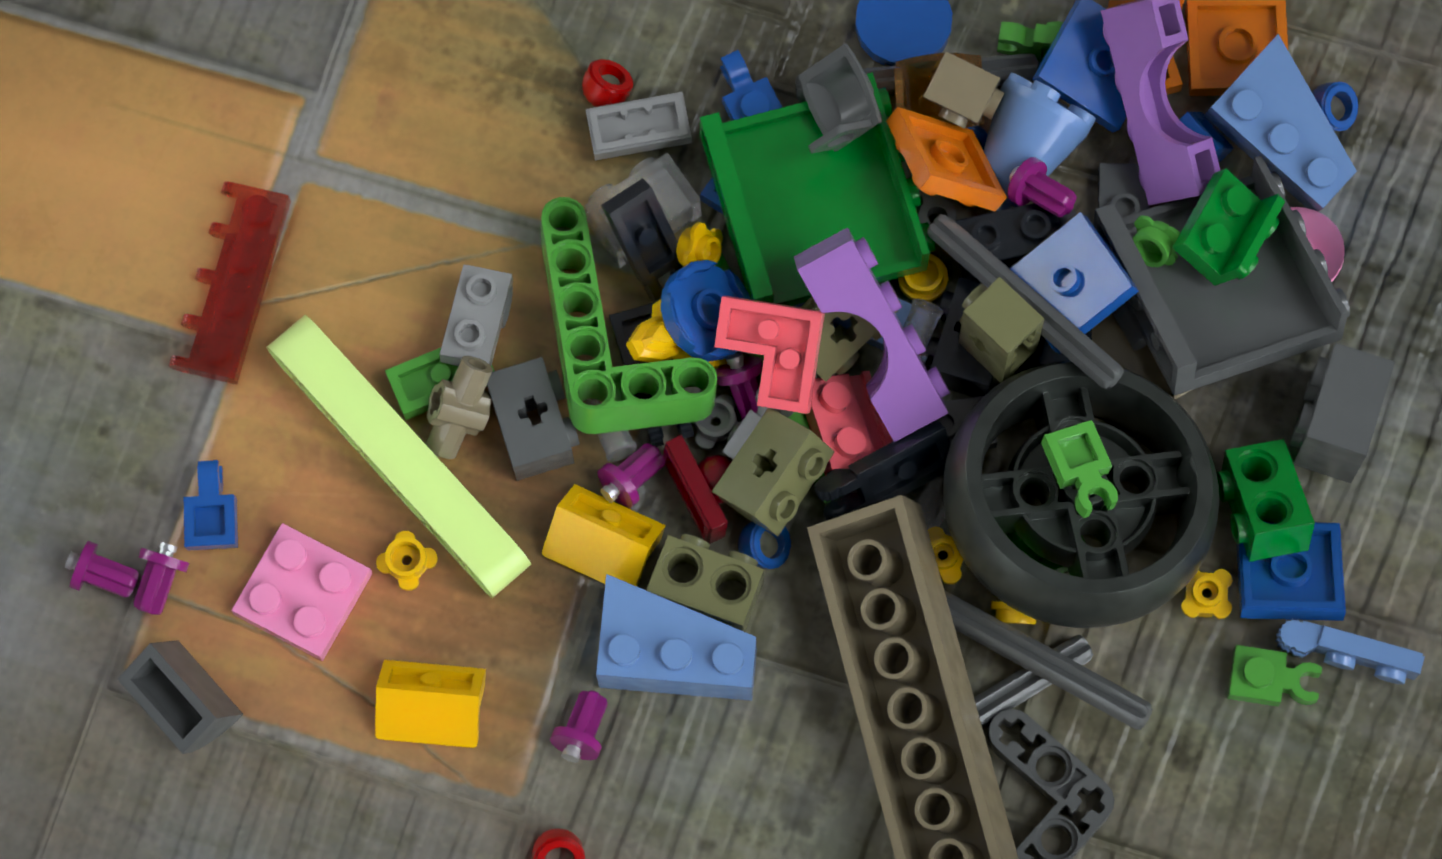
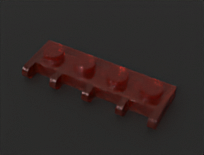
M225 181L221 193L237 200L229 225L212 222L208 232L216 238L224 239L216 269L198 268L195 275L197 281L211 285L202 316L184 314L181 322L183 327L197 331L189 358L172 355L168 366L180 372L237 385L291 200L289 195Z

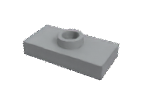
M683 92L586 109L595 161L692 143Z

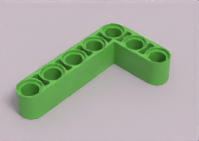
M558 197L545 204L541 216V248L569 417L572 424L579 431L586 434H601L691 423L707 418L715 406L717 373L708 361L701 358H683L612 367L584 207L577 200L569 197ZM568 227V228H570L571 230H568V231H559V230H556L555 228ZM566 269H575L579 272L575 274H567L562 271ZM583 312L587 315L583 317H573L569 315V313ZM580 355H589L594 357V359L590 361H581L579 359H576V357ZM698 387L703 391L690 393L685 391L684 388ZM637 393H648L653 397L649 399H639L634 397L633 395ZM587 399H597L602 401V403L598 405H588L583 403V401Z

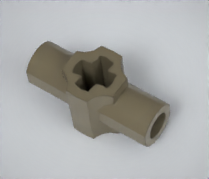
M463 356L453 380L442 379L432 389L426 416L429 424H432L433 427L426 445L438 457L446 459L456 458L465 435L476 436L478 432L484 430L487 424L492 399L489 392L485 391L493 368L480 358Z

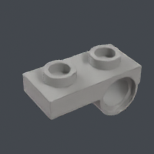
M463 264L439 354L442 363L459 366L463 356L480 358L492 366L500 331L507 323L513 296L512 274Z

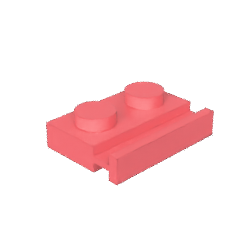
M869 370L862 371L860 375L849 376V374L831 376L826 382L822 378L815 379L810 413L805 414L810 430L834 451L825 468V476L834 469H849L848 465L893 442L892 437L870 400L866 384L872 378Z

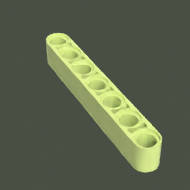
M304 315L266 347L285 373L491 598L495 597L531 565L527 556L308 316Z

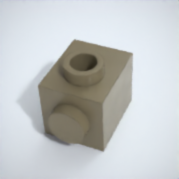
M946 51L925 92L924 98L942 107L938 114L939 117L965 129L968 121L979 125L983 116L992 120L1005 92L997 89L1000 77Z

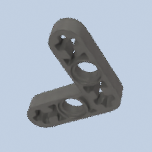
M1015 709L1001 711L994 716L989 726L987 738L990 748L999 758L1055 805L1016 849L1018 859H1033L1032 856L1025 854L1028 848H1032L1038 859H1073L1109 818L1114 808L1115 799L1113 792L1106 782L1027 714ZM1017 723L1022 727L1021 740L1030 748L1035 739H1038L1043 744L1033 751L1028 763L1024 764L1019 758L1024 756L1026 750L1015 741H1011L1007 746L1001 743L1003 731L999 726L1004 724L1006 727L1011 728ZM1055 755L1060 758L1065 765V775L1063 778L1056 782H1046L1041 779L1036 771V763L1041 757ZM1095 791L1101 795L1098 805L1103 811L1099 814L1094 810L1086 813L1080 820L1079 826L1088 830L1081 834L1071 820L1059 815V813L1064 809L1071 818L1082 802L1078 794L1082 792L1089 796ZM1058 827L1068 833L1071 839V846L1067 852L1061 855H1053L1043 848L1041 836L1048 828Z

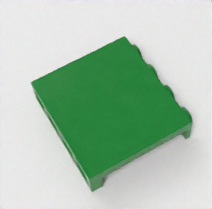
M873 72L868 73L867 76L874 89V96L882 115V122L835 152L834 150L817 153L810 152L808 145L822 137L823 134L810 111L807 101L722 123L719 112L700 117V139L744 286L751 300L788 306L805 303L812 295L797 270L794 256L847 227L855 241L864 237L878 261V265L871 268L878 283L927 270L930 252L935 251V242L927 234L930 226L929 223H920L915 208L921 206L919 190L914 184L912 177L906 178L901 163L905 159L896 148V140L886 122L887 117H890L892 114L890 98L885 87L877 88Z

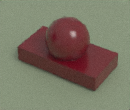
M682 435L667 441L663 452L666 462L665 466L703 539L711 544L724 538L728 521L719 504L725 502L717 497L712 490L732 460L721 455L707 456L697 464Z

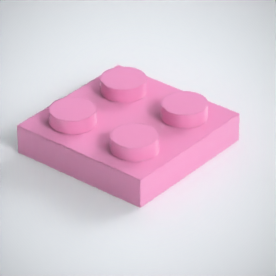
M282 523L231 611L236 617L323 661L373 573L370 568Z

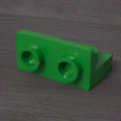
M1227 168L1215 172L1172 248L1214 286L1235 278L1241 280L1256 267L1259 261L1257 253L1264 240L1276 230L1279 224L1277 216L1285 200L1279 194L1260 200Z

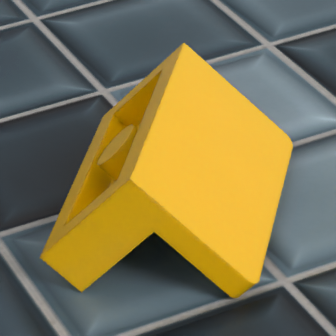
M574 484L556 507L542 549V555L605 584L606 574L638 586L646 561L660 543L666 525L614 501L610 503L603 496Z
M384 660L376 685V738L380 740L475 748L479 740L480 705L485 689L486 669Z

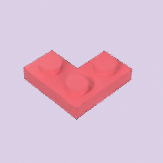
M722 296L714 347L764 355L757 406L804 414L810 413L825 313L807 308Z

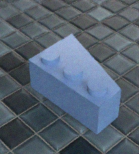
M1279 34L1275 36L1204 115L1253 160L1254 157L1261 155L1270 172L1275 171L1280 176L1284 188L1306 208L1318 212L1322 210L1357 172Z
M606 574L596 671L599 688L752 701L757 653L756 636Z

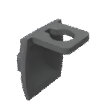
M843 44L798 75L810 111L823 134L822 137L808 145L811 153L828 150L838 151L882 122V115L877 105L871 82L847 44Z

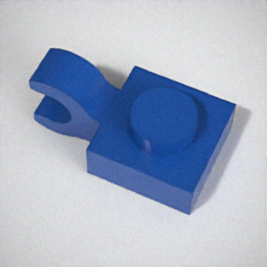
M739 50L720 58L723 64L720 66V69L732 90V93L722 97V104L731 121L783 108L767 77L753 83Z
M218 460L198 461L199 496L183 497L184 547L187 551L238 548L237 498L234 494L222 495L223 467L219 466Z

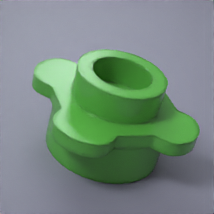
M1145 215L1139 216L1134 222L1137 233L1132 239L1145 264L1150 267L1174 264L1178 256L1172 247L1180 232L1162 221H1153L1152 218Z

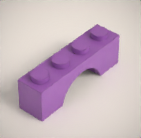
M1136 0L1101 10L1104 22L1103 35L1110 47L1116 71L1115 83L1122 95L1128 120L1127 132L1134 144L1139 165V181L1146 193L1148 205L1202 195L1212 175L1220 171L1213 138L1192 131L1178 119L1168 101L1165 85L1166 72L1172 56L1179 47L1189 40L1179 0Z
M847 227L794 256L797 270L821 313L847 312L858 315L870 322L883 337L884 349L882 360L876 373L866 384V388L872 404L893 441L896 442L948 414L942 397L950 394V391L937 367L935 366L927 371L919 354L925 352L926 348L913 324L903 328L895 311L901 309L902 305L890 282L887 280L879 284L871 268L878 265V261L866 239L862 237L855 241Z

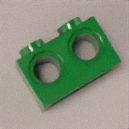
M1280 439L1225 450L1222 469L1216 472L1219 498L1222 502L1228 501L1232 511L1230 515L1232 535L1237 544L1243 543L1249 562L1308 551L1315 522L1285 440ZM1249 479H1257V480H1259V481H1261V482H1255V481H1251V480H1249ZM1263 520L1273 521L1276 524H1268L1263 522Z

